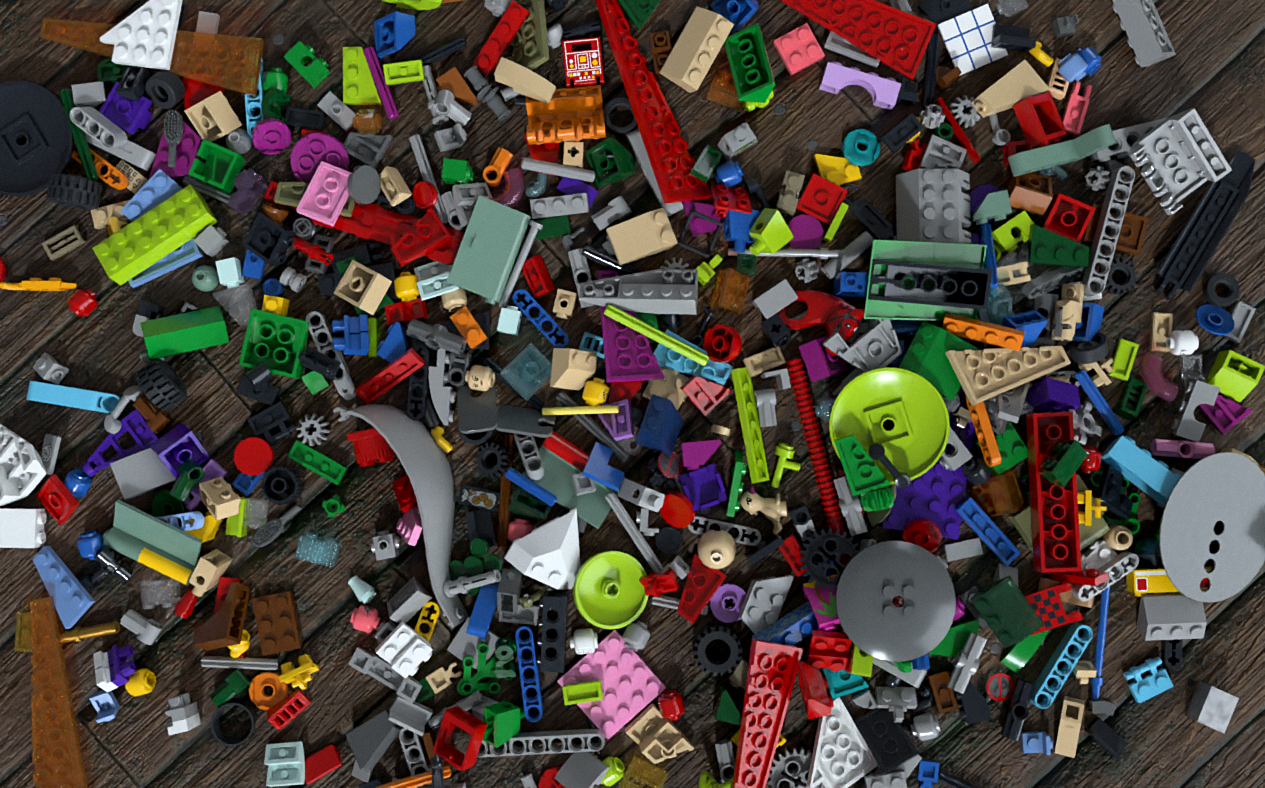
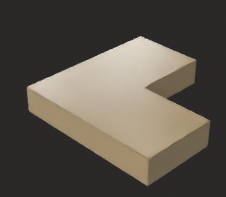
M1151 313L1149 351L1170 352V349L1166 347V339L1172 333L1173 313Z

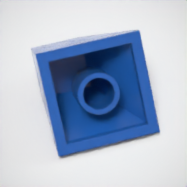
M715 0L710 5L715 13L720 14L734 24L730 31L732 34L737 33L759 9L757 0Z
M395 11L374 21L375 52L378 59L400 50L415 36V16Z
M1083 303L1081 323H1076L1072 341L1090 342L1101 327L1104 307L1095 303Z

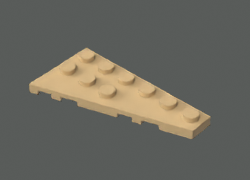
M1062 346L1022 347L1020 351L1008 348L975 351L949 350L945 353L971 406L1071 363Z

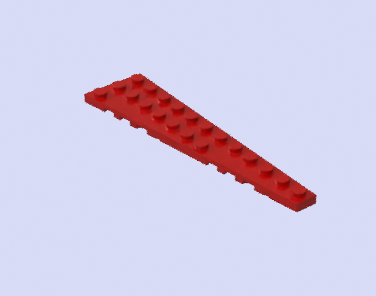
M779 0L911 80L915 76L936 27V24L875 0Z

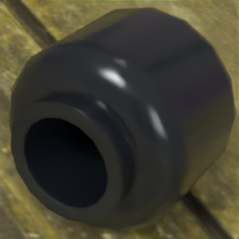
M975 456L963 464L962 474L973 485L985 484L990 479L992 470L982 458Z

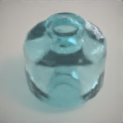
M836 395L818 399L815 412L817 417L821 416L824 422L830 421L831 410L837 398Z

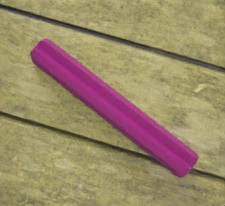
M367 47L363 52L389 119H395L399 116L390 89L386 85L385 76L373 47Z

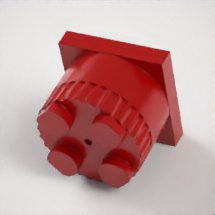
M375 428L347 434L348 441L353 443L356 462L360 467L375 465L376 460L379 463L394 460L395 452Z

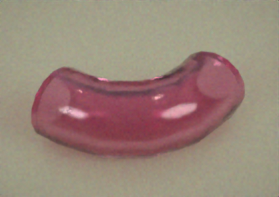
M521 167L503 173L506 182L505 189L500 195L492 197L493 201L512 209L515 208L522 198L525 187Z
M1144 354L1141 374L1145 385L1154 395L1172 402L1177 396L1178 384L1168 381L1163 376V358Z

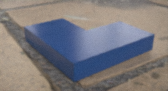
M596 442L582 475L617 491L625 473L607 465L613 450Z

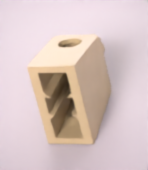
M218 549L202 556L189 580L194 585L192 593L202 597L206 591L215 587L219 582V578L223 576L231 563L232 558Z

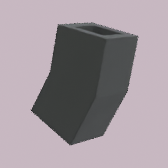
M1100 698L1099 700L1088 699L1089 712L1113 716L1115 703Z

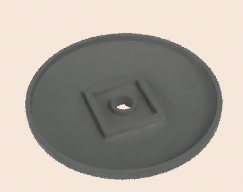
M904 541L879 542L857 553L842 571L837 584L835 599L837 615L848 638L865 653L881 660L895 662L913 660L933 650L948 633L952 625L956 605L954 586L943 564L926 549ZM895 596H900L903 600L902 605L899 607H895L892 603Z

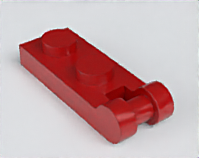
M1081 567L1082 571L1050 572L1052 579L1056 581L1097 586L1109 580L1107 572L1098 571L1095 568L1087 570Z

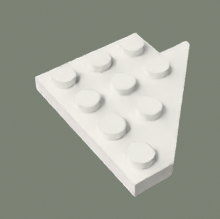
M149 0L101 36L100 41L102 43L114 44L111 61L115 64L170 71L183 0Z

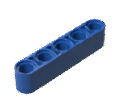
M522 624L517 629L515 637L524 712L527 720L536 722L541 718L544 708L539 666L537 665L535 633L531 625ZM522 629L528 630L530 637H521L520 631ZM530 649L532 656L529 658L525 657L522 654V650ZM527 668H531L534 670L535 675L528 677L524 671ZM530 687L535 688L537 694L530 696L527 693V689ZM536 707L539 710V714L532 715L529 709Z

